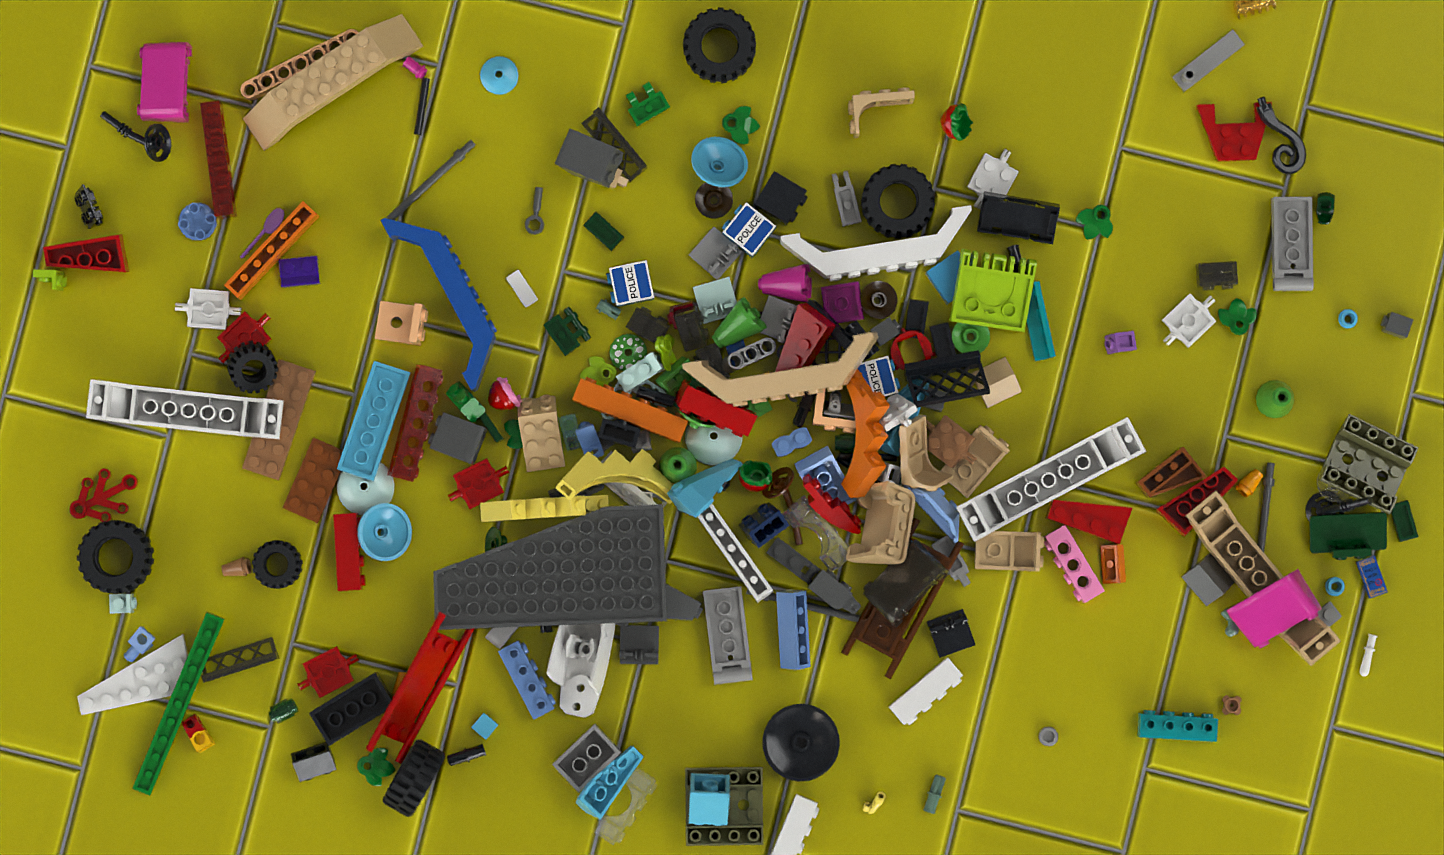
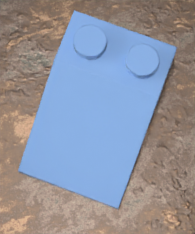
M828 445L794 464L801 478L809 473L812 478H816L819 481L821 489L824 492L827 491L832 499L838 497L848 505L857 500V498H850L841 485L845 476Z

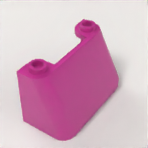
M188 42L147 43L140 47L142 79L141 101L137 105V115L141 117V120L189 122V112H187L186 106H188L187 79L190 60L187 57L192 56V46Z
M1296 569L1226 611L1254 647L1258 646L1261 649L1270 643L1268 640L1306 618L1310 621L1319 616L1317 612L1322 608L1300 571Z

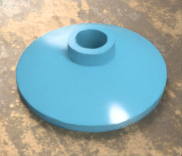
M501 56L493 57L485 62L480 73L481 82L485 89L497 95L506 94L514 89L519 77L516 65L510 59ZM501 71L503 73L502 77L497 78L495 76L496 72Z

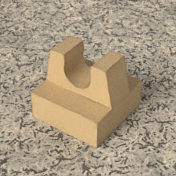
M617 168L615 178L609 188L613 189L616 185L626 187L628 179L620 176L623 170Z

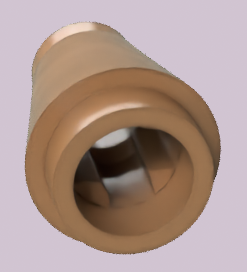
M242 557L222 565L224 576H247L252 572L249 558L245 559Z

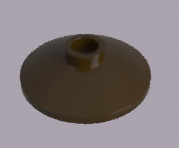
M704 183L696 192L695 204L703 216L711 219L721 218L732 208L733 194L729 187H717ZM712 197H716L718 199V202L716 204L711 203L710 200Z
M874 281L867 284L860 296L862 309L868 316L875 319L889 317L897 307V294L894 288L884 281ZM875 297L879 299V304L874 302Z

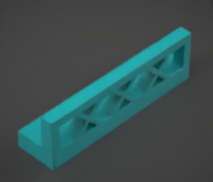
M1040 281L1033 283L1026 321L1034 361L1050 359L1056 356Z

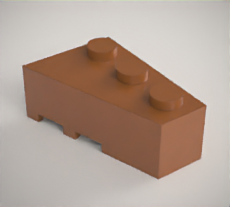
M1180 447L1135 483L1143 494L1149 498L1206 478L1207 476L1186 449Z

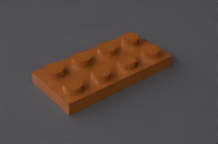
M313 437L283 508L319 523L341 471L337 470L343 450Z

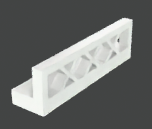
M611 451L601 463L603 464L613 452ZM619 482L604 483L630 506L658 505L653 501L652 497H657L662 501L663 508L667 504L661 497L648 490L642 492L638 486Z

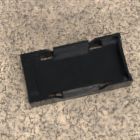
M984 191L977 232L995 235L1002 234L1053 244L1060 204ZM992 227L1001 228V230L993 229ZM1030 233L1039 234V236H1033Z

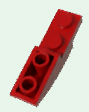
M809 473L802 478L803 486L809 492L808 504L815 512L840 529L855 534L861 533V520L856 514L852 515L850 507L845 501L842 502L838 497L832 499L827 491L824 492L821 489L819 481L816 478H812Z

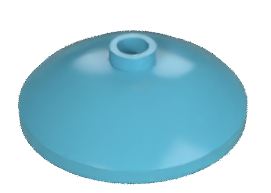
M722 137L703 139L695 146L692 152L691 162L694 171L703 181L713 186L730 187L736 185L744 178L747 172L748 161L744 151L729 139Z
M381 503L370 507L362 515L358 525V540L368 556L379 561H390L400 557L407 550L412 538V526L407 514L400 507L389 503ZM378 529L381 530V535H378Z

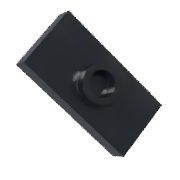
M909 298L905 331L916 330L924 334L929 301Z
M948 322L929 326L936 357L955 355L956 352Z

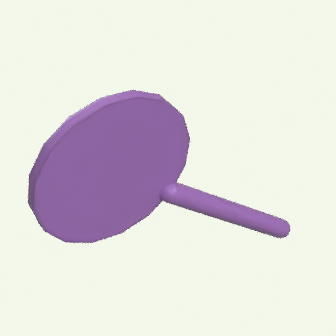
M277 208L269 214L264 223V229L242 253L241 258L247 255L265 232L271 234L281 225L284 219V210Z

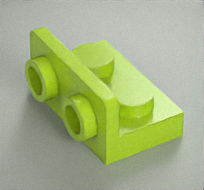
M33 269V277L39 278V282L52 283L53 290L63 291V288L66 287L67 276L64 275L63 271Z

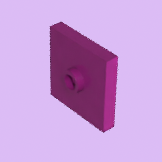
M859 281L821 287L823 308L837 323L864 320L860 301Z

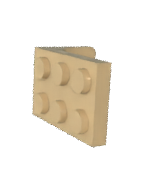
M900 88L898 92H890V89L879 90V93L871 94V91H862L860 95H853L852 100L848 104L849 115L853 117V120H850V134H854V138L859 137V116L863 111L877 106L913 104L915 99L914 90L910 91L909 88Z
M543 395L540 398L521 399L522 402L520 407H517L527 472L565 467L555 396Z
M919 414L912 418L909 427L903 424L900 425L901 483L909 485L910 488L920 487L925 488L927 491H936L939 487L951 481L953 474L938 471L928 458L926 415Z
M980 425L971 434L976 438L969 449V453L977 458L976 461L972 460L975 462L973 465L963 458L953 469L945 465L940 470L943 473L953 474V479L948 483L966 498L973 493L998 462L1010 451L1007 448L1009 445L1001 438L997 440L993 436L994 432L986 425L984 427Z
M993 531L975 541L974 569L1039 571L1043 567V556H1040V548H1044V536H1041V532Z

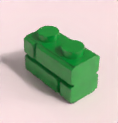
M460 381L450 386L449 390L446 391V395L471 422H475L485 412L486 409Z

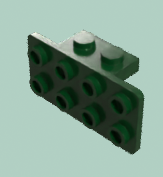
M1385 512L1312 515L1309 518L1310 551L1312 553H1330L1336 560H1345L1347 557L1365 559L1366 556H1372V550H1384L1387 548V515Z

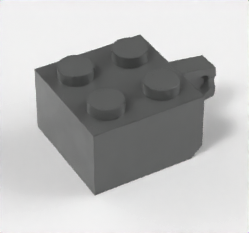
M822 569L807 588L832 608H843L855 614L861 605L852 596L853 593L850 592L852 588L844 581L839 583L835 579L837 575L829 569L826 571Z

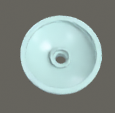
M687 425L685 432L688 450L694 455L695 459L707 465H718L732 459L741 447L742 437L731 433L732 430L729 428L723 430L715 425L711 428L699 426L698 429ZM713 432L718 435L715 440L710 438V434Z
M381 462L374 482L342 471L338 477L337 493L341 503L349 511L359 515H363L374 505L390 503L394 495L395 485L390 470ZM362 483L368 485L366 490L361 489Z

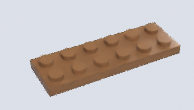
M279 359L277 363L278 372H276L277 378L272 379L274 383L269 387L266 399L284 401L280 439L252 437L242 467L243 469L276 480H280L316 373V371Z

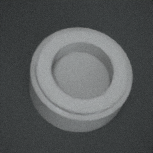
M1044 727L1040 730L1038 738L1043 745L1053 746L1058 741V733L1052 727Z

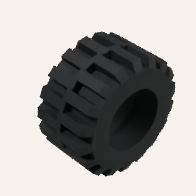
M248 341L249 344L245 345V342H243L240 348L237 346L234 348V353L230 352V359H227V370L237 388L239 387L243 392L247 390L250 394L255 391L257 394L260 393V389L267 390L268 384L270 386L273 385L272 379L277 378V362L273 353L266 345L262 346L260 342L254 344L253 341ZM259 360L263 362V366L258 373L246 375L242 372V367L246 362Z
M278 540L266 542L258 548L257 553H254V561L252 560L253 573H255L256 579L262 585L269 588H286L292 585L295 580H298L299 574L302 573L301 565L303 560L300 558L301 554L295 546L288 542ZM274 553L283 554L288 561L287 571L281 576H274L267 569V560Z

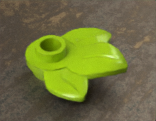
M670 334L659 336L655 341V349L659 352L662 365L667 371H671L670 363L677 361L672 350L675 339Z
M593 356L589 358L590 367L585 368L580 374V379L585 380L586 377L596 380L597 385L603 387L604 384L609 385V383L616 379L617 370L613 365L606 364L603 358ZM606 370L610 373L608 377L604 375Z

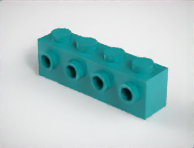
M1144 710V714L1139 713L1138 737L1217 742L1218 718H1213V714L1202 713L1201 717H1194V713L1182 712V716H1176L1175 712L1163 711V715L1155 714L1154 710Z

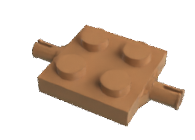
M946 415L935 426L926 420L927 430L930 432L927 438L928 451L952 469L963 458L971 463V465L975 463L972 460L976 461L977 458L969 453L970 446L976 439L974 436Z

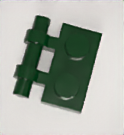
M570 306L564 310V313L567 315L565 319L562 320L560 315L557 314L543 324L565 356L581 346L577 338L582 336L585 342L592 338L588 333L589 330L586 325L583 326L578 319V314L576 311L573 312ZM570 322L577 329L575 333H572L567 326Z

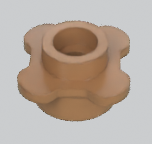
M1224 696L1222 698L1224 702L1222 712L1225 715L1229 713L1239 715L1241 713V698L1239 696Z

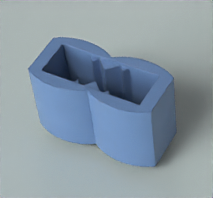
M802 427L794 430L789 436L777 438L771 445L777 457H784L789 455L794 449H801L809 445L812 438L808 429Z

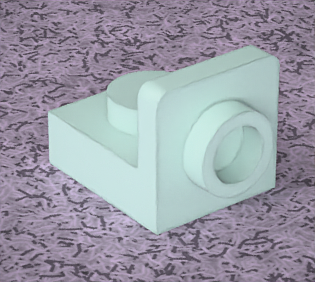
M134 593L109 594L110 614L134 613V609L137 608V599L134 597Z

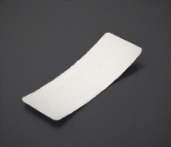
M519 270L506 277L525 307L538 300Z

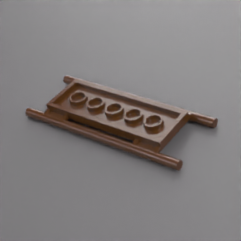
M916 518L912 520L905 561L900 564H888L841 653L848 656L857 639L889 656L893 660L884 675L889 679L893 677L964 545L962 542L957 541L949 557L915 540L912 536L920 523V520ZM937 577L905 638H902L934 578Z

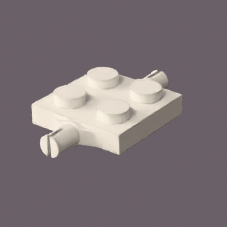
M1004 149L1000 158H994L987 153L983 155L967 185V188L973 190L979 196L974 204V207H977V209L981 210L984 191L1004 195L1008 193L1019 172L1006 163L1011 154L1010 151Z
M190 288V298L187 304H175V306H179L175 307V311L187 312V327L225 330L229 315H241V312H234L241 311V308L230 307L229 291Z
M1191 294L1187 295L1162 319L1171 332L1163 339L1164 343L1170 339L1166 343L1169 346L1177 338L1189 348L1216 322L1207 309L1215 302V299L1209 296L1201 303Z
M899 394L890 396L887 399L890 407L879 423L885 431H889L899 424L909 427L911 420L908 418L918 411L915 404Z

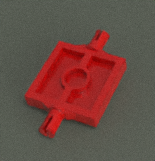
M244 311L217 337L226 349L218 359L224 364L230 358V352L234 353V348L236 346L240 348L243 342H245V345L249 344L248 341H253L254 344L260 342L262 346L267 345L272 338L265 332L263 325L271 318L264 313L257 321Z
M488 458L454 474L453 477L457 483L458 490L448 494L449 500L452 502L461 497L466 501L469 509L480 505V503H485L503 494L504 491L500 485V477L509 473V470H506L508 468L505 466L496 471L492 468Z
M338 646L303 663L307 672V679L297 683L299 689L302 691L312 686L319 698L353 682L354 678L350 672V665L359 661V658H356L358 657L357 654L346 659L342 656Z

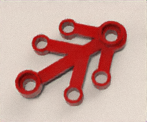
M101 469L98 474L99 480L94 496L87 501L89 489L94 486V481L91 478H84L81 482L82 489L78 500L73 501L70 505V514L77 519L90 516L100 519L101 522H107L112 519V515L109 512L104 511L101 513L90 508L100 505L117 510L120 514L127 513L129 506L126 503H117L107 499L125 489H135L138 485L137 477L131 474L125 475L121 483L104 491L106 481L111 477V472L108 469ZM103 471L108 472V476L106 478L102 477ZM129 479L134 481L132 486H129L127 483ZM86 480L91 481V485L89 487L85 486ZM121 505H125L126 507L124 512H121L119 510V507ZM78 506L83 508L81 513H78L76 510ZM103 514H108L109 518L107 521L102 519Z

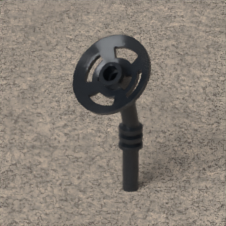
M106 111L101 114L100 117L115 127L118 133L124 135L125 138L128 137L144 145L147 155L153 161L162 162L169 156L171 137L168 130L162 124H152L149 126L145 137L133 132L132 128H129L125 123L119 122ZM154 129V133L149 135L150 131ZM160 149H162V154L159 157H157L156 152H159Z
M1319 492L1308 500L1305 508L1306 517L1309 521V518L1312 516L1311 507L1316 508V515L1336 514L1335 512L1344 514V512L1352 511L1356 507L1372 504V498L1369 496L1356 500L1348 499L1341 501L1338 496L1331 492ZM1323 496H1327V497H1328V499H1322V500H1320V501H1318V502L1315 501V500L1318 499L1319 497H1323ZM1323 502H1327V505L1321 506L1320 504Z

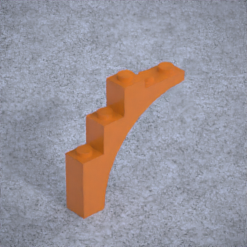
M857 369L846 385L852 400L856 424L853 458L848 472L841 482L850 498L865 497L886 468V464L877 451L888 437L879 421L890 407L885 396L881 392H873L862 373Z

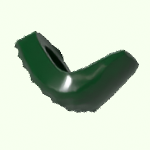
M1328 192L1318 194V223L1329 224L1334 213V194Z

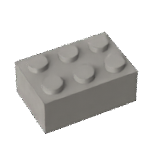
M594 724L552 765L580 792L591 779L600 773L622 751Z

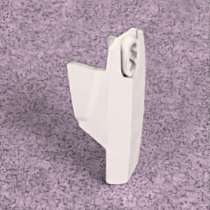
M616 623L559 625L547 668V675L553 682L561 686L560 708L566 714L586 718L594 713L608 668ZM582 685L585 687L583 692L580 690ZM578 704L581 706L580 710L576 709Z

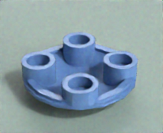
M191 203L181 211L178 226L187 238L204 240L214 232L216 216L208 205Z

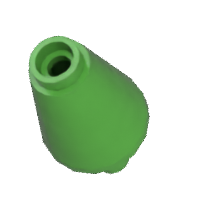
M745 297L735 304L714 331L715 334L712 336V339L719 348L732 345L767 328L761 318L759 319L761 316L760 312L755 307L751 308L749 301Z
M1279 380L1268 381L1258 389L1256 405L1259 412L1265 416L1281 418L1293 408L1294 393L1285 382ZM1279 394L1283 396L1281 401L1278 399Z
M682 447L667 450L661 456L659 462V471L674 484L695 475L697 470V461L694 455L688 449ZM676 461H679L681 463V467L679 469H676L674 467V463Z

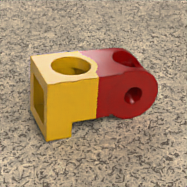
M196 714L182 721V725L196 752L202 753L216 744Z

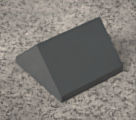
M1211 553L1207 554L1181 577L1205 606H1208L1222 596L1235 583Z

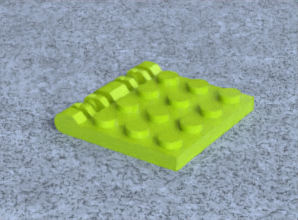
M962 249L949 320L952 322L1025 332L1037 260L1028 259L1026 263V258H1021L1019 260L1018 272H1013L1014 256H1010L1007 262L1006 255L992 253L990 268H988L990 255L988 252H985L982 256V267L977 266L978 251L973 250L971 253V250Z

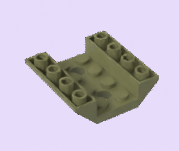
M1348 414L1335 436L1322 466L1320 481L1357 499L1370 496L1372 504L1369 505L1390 515L1398 498L1395 496L1406 469L1412 464L1419 447ZM1343 456H1348L1351 459L1350 465L1343 462ZM1377 473L1385 475V482L1378 480Z
M763 767L685 768L686 846L763 845ZM691 773L730 775L728 825L689 824ZM742 799L749 802V807L746 810H741L738 807V802Z

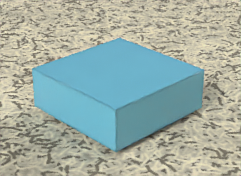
M483 713L471 728L487 740L499 724Z

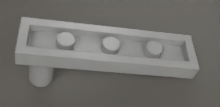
M1232 30L1172 78L1182 91L1185 92L1245 44Z

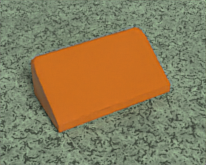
M1123 544L1100 546L1103 584L1125 583Z

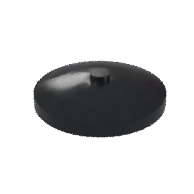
M793 704L780 709L771 717L763 733L762 745L765 758L775 772L789 780L809 781L822 776L832 767L838 756L840 739L835 723L823 710L809 704Z

